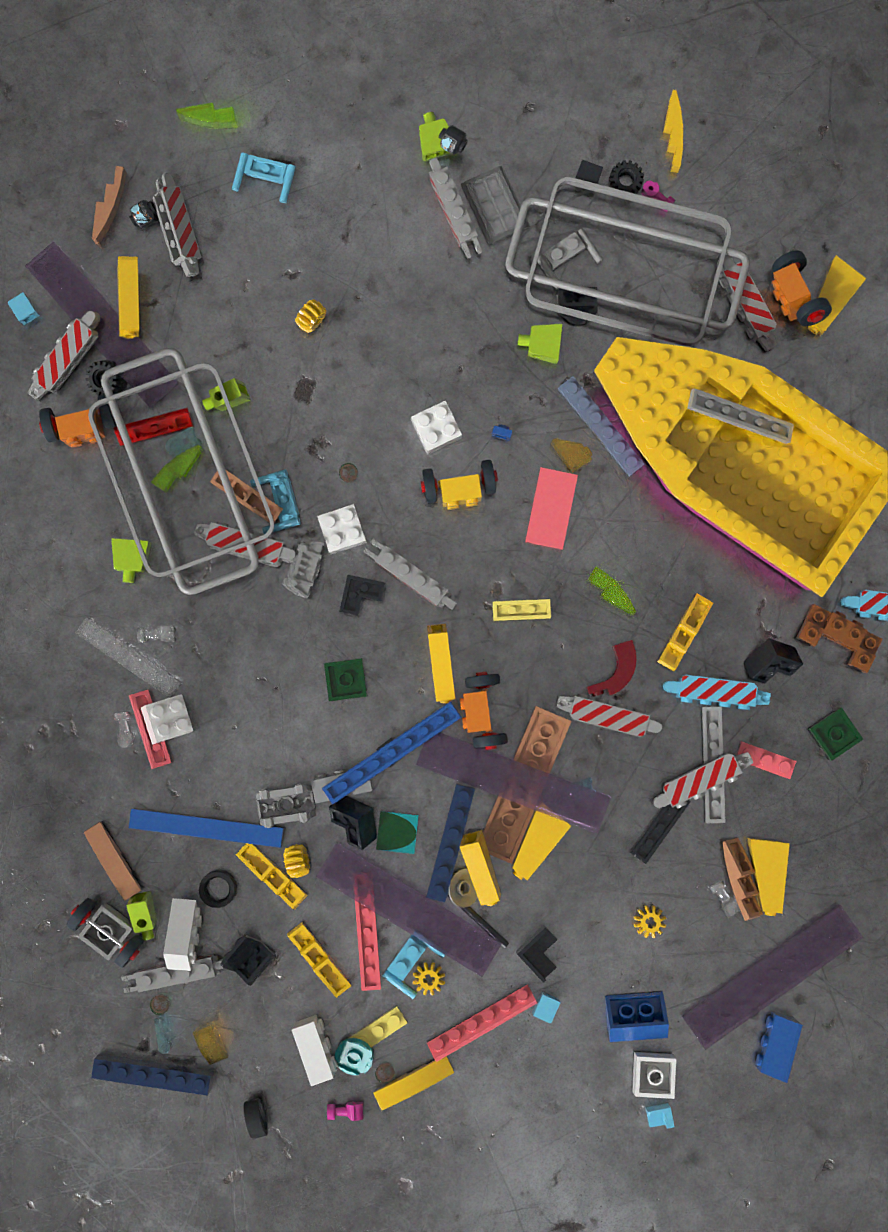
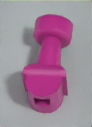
M646 181L641 190L643 196L672 204L676 201L671 196L666 198L659 191L657 182Z
M352 1101L346 1103L345 1107L337 1108L335 1104H327V1120H335L336 1116H347L352 1121L363 1120V1102Z

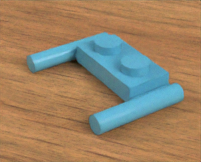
M241 153L232 190L239 191L243 174L245 173L247 176L283 184L279 201L287 203L296 166Z
M284 469L258 477L260 485L270 482L275 504L283 508L278 516L280 522L274 524L273 532L300 525L299 512L287 470ZM254 479L250 480L251 486L255 487ZM270 525L262 528L264 534L268 532Z
M415 929L382 975L383 978L412 999L415 998L417 992L402 981L428 947L442 958L447 953V951L417 929Z

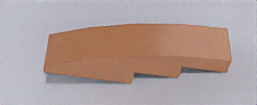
M116 166L114 184H106L104 202H96L92 240L95 244L100 245L118 211L127 175L126 170L122 166Z
M226 470L237 501L270 523L259 492ZM217 471L210 483L225 492ZM265 497L275 522L283 508Z
M101 821L84 831L93 851L124 901L140 892L142 888L132 875V870L122 857L121 851Z
M739 838L726 840L723 842L725 862L737 904L745 921L758 918L763 913L755 898L759 894L751 877L755 871Z

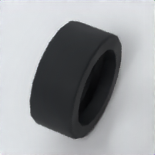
M222 870L208 873L199 884L201 900L212 908L225 907L234 899L237 891L235 879L231 874ZM213 878H222L229 885V893L223 900H213L207 894V884Z
M261 1099L245 1101L243 1111L250 1138L256 1139L267 1136L268 1125Z

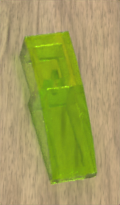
M207 103L176 109L179 119L189 124L211 129L238 128L234 107L215 109L214 103Z
M196 445L177 455L157 473L151 483L167 493L176 478L182 481L185 480L204 449L200 445Z
M595 566L586 581L603 590L599 596L600 598L633 616L636 610L625 591L612 577Z

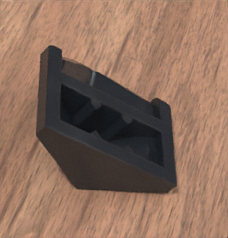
M559 288V306L593 315L598 313L597 298ZM559 313L572 324H584L588 321Z

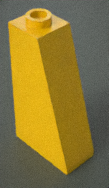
M837 255L829 263L816 298H826L832 307V311L823 321L808 326L809 331L815 335L821 336L866 280L863 275Z
M118 256L119 336L131 339L139 337L138 257Z
M446 623L428 625L427 631L436 702L449 703L455 699Z
M541 801L536 806L511 866L514 869L513 874L520 880L525 878L528 881L571 827L570 824Z
M479 830L464 834L460 849L481 906L486 904L487 906L495 905L500 901L501 892L483 831Z
M747 838L750 861L755 871L753 874L754 882L759 892L757 895L759 907L765 912V915L776 916L777 913L782 914L790 843Z

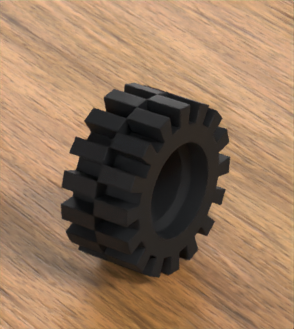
M626 160L622 161L621 164L618 162L610 173L609 187L637 194L644 182V172H641V166L638 168V164L636 162L632 164L631 160L626 163ZM623 173L631 174L634 179L633 183L629 186L621 184L619 180L620 175Z
M97 361L88 367L90 371H86V375H89V378L85 379L90 382L87 384L88 388L93 387L91 389L92 392H96L97 395L105 394L100 380V372L115 367L116 363L114 361ZM123 372L109 379L113 394L120 390L118 387H122L120 381H123L124 377H120Z

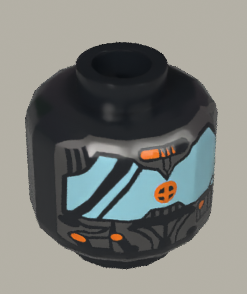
M453 125L447 129L443 128L438 137L441 139L440 147L453 155L458 152L462 153L468 143L467 135L464 131Z
M141 200L130 209L131 216L129 218L134 226L138 225L141 228H147L158 219L155 205L152 201Z

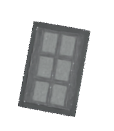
M503 166L493 168L461 183L488 245L513 236L521 205ZM525 218L522 231L530 227L527 218Z

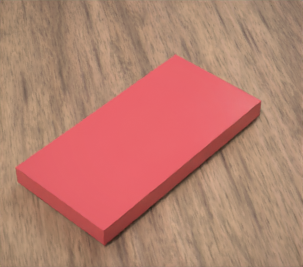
M540 468L525 540L526 543L563 550L578 475Z

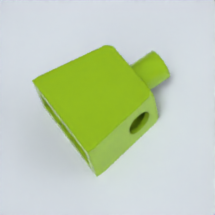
M434 112L425 113L423 115L425 124L419 126L423 161L450 154L440 147L441 139L438 138L442 129L449 127L444 118L436 120Z
M562 324L531 326L530 335L519 334L518 345L528 346V356L557 364Z
M233 378L222 383L231 408L251 400L244 382ZM219 386L210 389V397L202 400L205 409L210 410L215 407L221 411L227 410Z
M112 538L114 569L123 571L122 582L134 583L135 572L144 573L145 566L135 540ZM140 540L148 560L151 542Z
M151 891L135 894L130 897L126 905L134 933L141 932L144 941L153 939V929L157 923Z

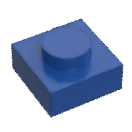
M502 424L494 426L492 431L493 437L510 441L512 430H509L508 426Z

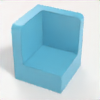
M24 292L8 301V305L22 325H26L40 316Z
M541 991L532 1014L545 1022L552 1023L561 1002L558 998Z
M668 1103L645 1107L650 1127L665 1125L667 1129L675 1127L671 1107Z

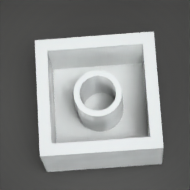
M446 401L411 416V421L427 455L462 439V434Z
M354 504L317 516L330 555L367 543Z
M182 694L141 707L152 745L193 732Z
M634 1052L632 1091L635 1097L674 1099L675 1056L664 1053Z

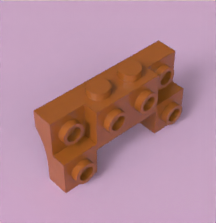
M812 604L796 638L802 639L815 647L822 635L854 651L848 665L862 670L861 672L868 673L883 639L868 632L867 629L863 628L862 623L856 620L851 622L845 619L846 615L841 612L831 613Z

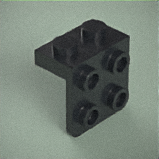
M244 935L236 941L232 950L224 955L220 965L222 968L236 972L247 985L251 986L276 955L261 940Z

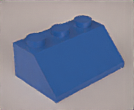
M663 992L605 996L610 1042L668 1038L669 1022Z
M772 1012L771 1016L767 1017V1032L761 1039L762 1051L756 1058L757 1069L761 1073L788 1083L803 1026L795 1018Z

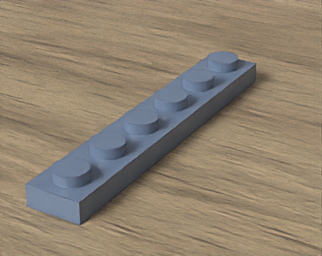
M574 376L558 387L560 393L629 477L644 466L643 461Z

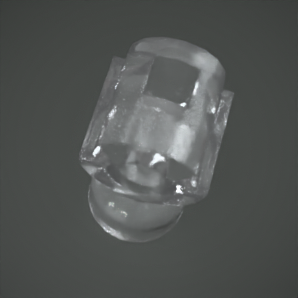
M158 626L157 630L147 631L146 628H138V643H146L147 639L174 642L173 626Z
M130 712L115 713V720L119 721L120 730L116 741L122 748L131 747L135 736L129 731L127 720L130 719Z
M720 880L709 888L713 894H718L722 902V910L730 918L740 912V908L736 899L733 896L729 897L724 890L726 885L723 880Z

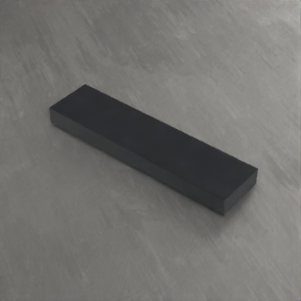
M686 800L688 804L680 808L672 807L671 804L662 807L630 853L647 864L691 801Z

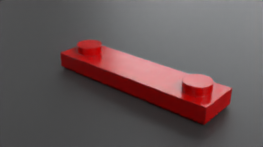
M188 407L125 424L132 443L194 426ZM116 426L114 427V432L119 445L122 446L124 443Z

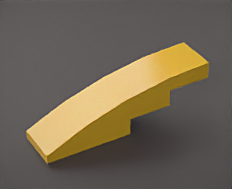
M673 90L671 93L663 133L670 134L667 152L674 153L670 172L678 173L681 167L683 152V121L677 90Z
M698 593L695 595L657 661L658 663L672 671L676 670L683 655L687 652L692 640L703 624L713 602Z
M246 843L236 854L261 881L265 882L292 909L295 910L308 896L254 844Z
M303 922L287 933L288 938L298 948L300 954L336 998L352 986Z
M446 1056L437 1062L434 1060L410 1073H405L374 1091L373 1094L381 1110H384L453 1074L454 1071Z

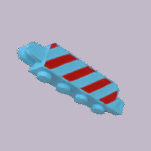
M863 590L858 592L856 596L843 597L840 601L841 606L854 609V613L860 614L859 617L861 618L878 616V620L888 621V593Z
M682 675L678 678V682L666 681L663 684L665 692L676 693V697L681 698V702L692 703L693 700H700V704L712 705V702H717L720 707L731 708V704L738 705V709L750 710V707H756V705H769L771 693L758 690L755 683L692 675Z

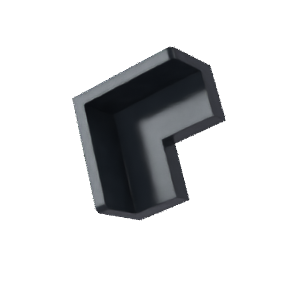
M347 575L339 612L359 616L362 598L381 602L386 583Z
M768 638L744 664L752 680L765 684L777 672L789 676L793 675L803 665V662L794 646Z
M344 796L329 806L331 822L345 828L349 845L363 850L377 838L373 807L348 796Z
M545 925L536 931L516 951L521 960L543 983L546 981V977L557 968L544 954L557 941V938Z

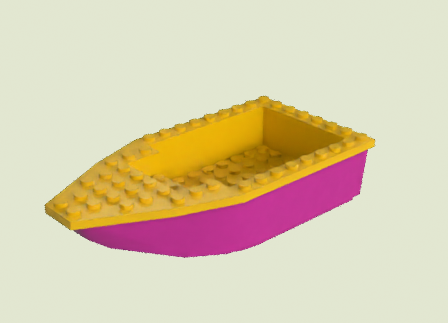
M617 337L594 369L636 447L648 461L669 493L700 518L805 590H812L820 597L824 596L888 502V451L767 368L705 349ZM698 389L794 424L791 442L785 444L687 409L691 390Z

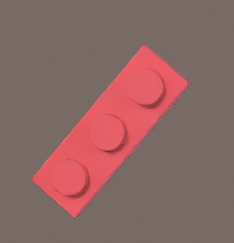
M742 741L740 742L736 755L748 752L753 760L751 766L791 779L796 764L795 760Z

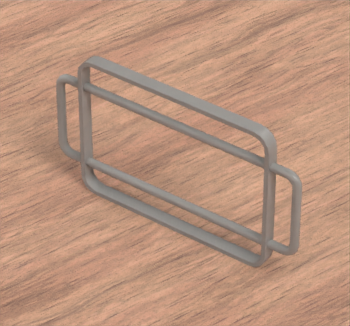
M565 177L556 182L550 200L530 197L522 203L506 258V268L511 275L528 280L526 284V297L536 307L679 345L692 346L701 340L706 327L726 330L734 324L750 267V260L745 252L727 247L731 235V227L729 222L721 216L584 180ZM572 185L718 223L726 232L724 244L722 246L554 202L555 196L561 186ZM530 205H539L548 209L531 270L527 272L516 269L513 266V261ZM551 210H558L721 253L704 318L535 274ZM726 254L741 259L742 267L728 319L726 322L720 323L709 320L708 317ZM532 281L694 323L701 325L700 333L694 339H684L540 301L531 295L530 286Z
M165 348L105 371L102 375L101 384L106 398L95 402L90 407L88 413L89 421L146 570L156 577H166L173 574L180 591L188 595L200 593L254 572L259 564L254 544L270 537L275 525L216 369L205 363L187 368L183 356L178 350ZM166 356H173L180 371L113 395L109 384L110 377ZM206 369L215 375L270 520L268 532L260 537L252 539L189 375L190 373ZM179 377L183 378L244 539V543L182 566H178L116 400ZM109 403L170 564L171 570L166 572H154L148 563L94 420L95 411L105 404ZM247 547L251 558L249 566L194 587H188L185 584L181 574L182 570Z

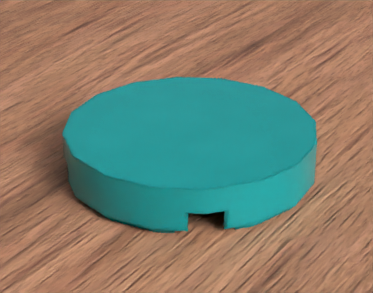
M345 1039L340 1042L335 1051V1060L338 1063V1067L347 1074L359 1075L363 1072L366 1073L373 1064V1050L368 1043L361 1039Z

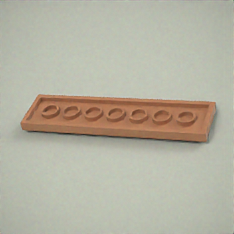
M535 706L483 830L489 855L512 864L571 724L570 720Z

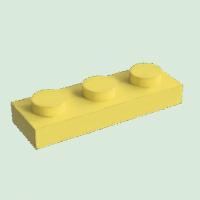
M550 599L492 602L493 621L551 619Z
M395 1006L349 1038L361 1039L368 1043L370 1047H373L408 1022L398 1006Z

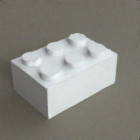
M172 899L163 952L167 969L191 971L192 964L196 962V952H194L195 945L198 946L199 942L197 927H201L202 923L200 908L197 907L196 900Z
M317 1015L297 1021L292 1027V1033L311 1086L333 1079L337 1071L336 1067H338L335 1056L330 1054L331 1044L329 1038L324 1037V1023L322 1019H318Z

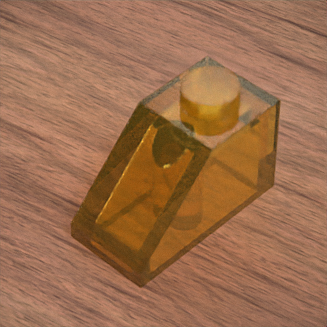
M556 438L551 441V445L571 474H574L592 461V452L587 446L584 447L582 443Z
M214 1021L200 1026L193 1031L198 1048L209 1065L228 1058Z

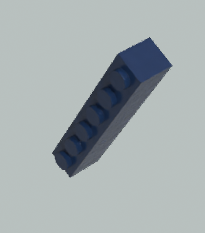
M458 783L455 785L426 898L444 903L446 901L475 788Z
M98 1054L94 1058L91 1079L208 1096L211 1091L214 1071Z

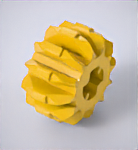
M315 299L309 300L300 309L295 322L303 331L307 333L312 332L315 328H318V325L325 318L326 308Z
M302 844L285 848L283 862L285 863L287 874L291 878H299L309 874L310 860L307 849Z
M644 905L645 912L641 909L637 910L641 915H634L633 918L639 922H635L633 925L634 927H640L637 932L638 934L644 932L645 938H648L649 933H651L652 938H656L655 932L657 931L661 935L663 932L659 928H666V924L661 922L666 920V917L660 916L663 911L661 909L656 911L655 905L651 906L650 911L649 907ZM649 917H652L654 921L653 925L650 923L651 926H648L645 922Z
M424 962V969L418 965L417 970L420 973H413V976L418 978L413 980V984H419L416 988L417 991L424 988L423 995L427 994V990H430L431 995H434V988L439 992L441 991V987L438 984L445 985V981L440 979L445 977V973H439L442 969L441 966L434 969L435 962L431 963V967H428L427 962ZM427 974H430V977L435 978H432L431 983H428V980H424V978L426 979Z

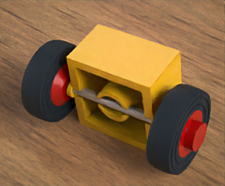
M481 461L482 470L480 475L475 474L442 479L438 483L432 468L424 469L422 471L423 481L420 482L422 493L425 492L427 503L437 502L439 486L443 507H447L448 510L457 509L459 505L466 504L467 507L477 506L478 502H481L482 499L480 481L484 486L486 494L496 493L495 482H498L497 471L493 469L492 461Z

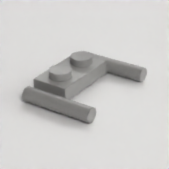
M583 228L545 251L538 257L537 262L547 277L558 280L553 270L586 248L597 264L603 258Z

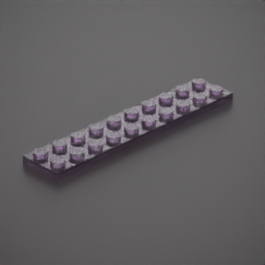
M54 241L25 265L72 320L76 318L82 319L87 311H93L100 315L101 320L95 328L98 332V338L94 345L107 360H110V362L114 361L116 363L115 366L152 353L139 337L128 339L124 338V336H119V315ZM155 360L127 370L121 376L134 388L170 375V372L159 360ZM174 379L137 394L151 408L179 383Z
M440 732L424 743L416 763L417 766L596 834L599 832L611 799L610 796L480 747L475 748L472 744Z
M337 842L316 875L317 878L483 977L502 945L501 942L431 899L426 898V896Z
M838 905L682 1017L706 1050L857 943L863 936L842 906Z

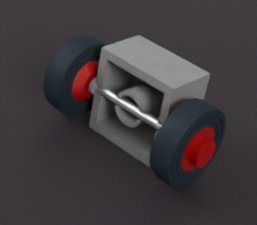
M90 898L85 899L80 906L77 905L72 910V916L66 926L72 931H76L86 922L87 925L79 934V939L108 961L120 949L115 963L121 968L125 967L130 960L134 961L140 953L138 949L143 944L144 939L136 934L130 941L125 943L133 932L131 921L107 903L101 905L94 916L90 917L96 903Z

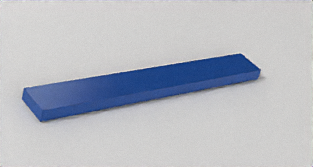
M450 701L325 785L322 790L333 805L462 718Z
M133 808L131 809L129 828L279 848L282 847L284 828L272 826V828H267L258 824Z

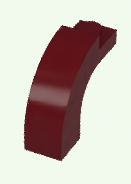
M632 640L612 646L616 657L615 672L609 679L585 687L587 694H593V697L604 694L603 690L606 689L608 696H611L622 690L629 683L635 672L637 661L636 650Z

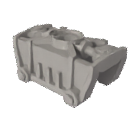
M299 542L294 544L292 550L296 552L297 559L295 563L290 564L287 577L283 580L282 584L286 586L285 588L300 597L308 598L310 596V586H313L314 580L319 573L322 556L320 554L323 552L324 543Z
M299 783L293 788L274 791L261 789L256 794L260 825L272 828L274 824L299 820L305 823L310 818L316 816L312 786H305ZM310 792V795L304 800L295 798L297 794ZM272 798L276 800L272 802V805L260 803L262 799ZM288 799L291 801L292 806L289 810L281 808L282 800ZM301 804H305L306 806H312L313 810L301 812L296 808H299ZM269 809L278 811L273 817L262 818V814L266 813Z

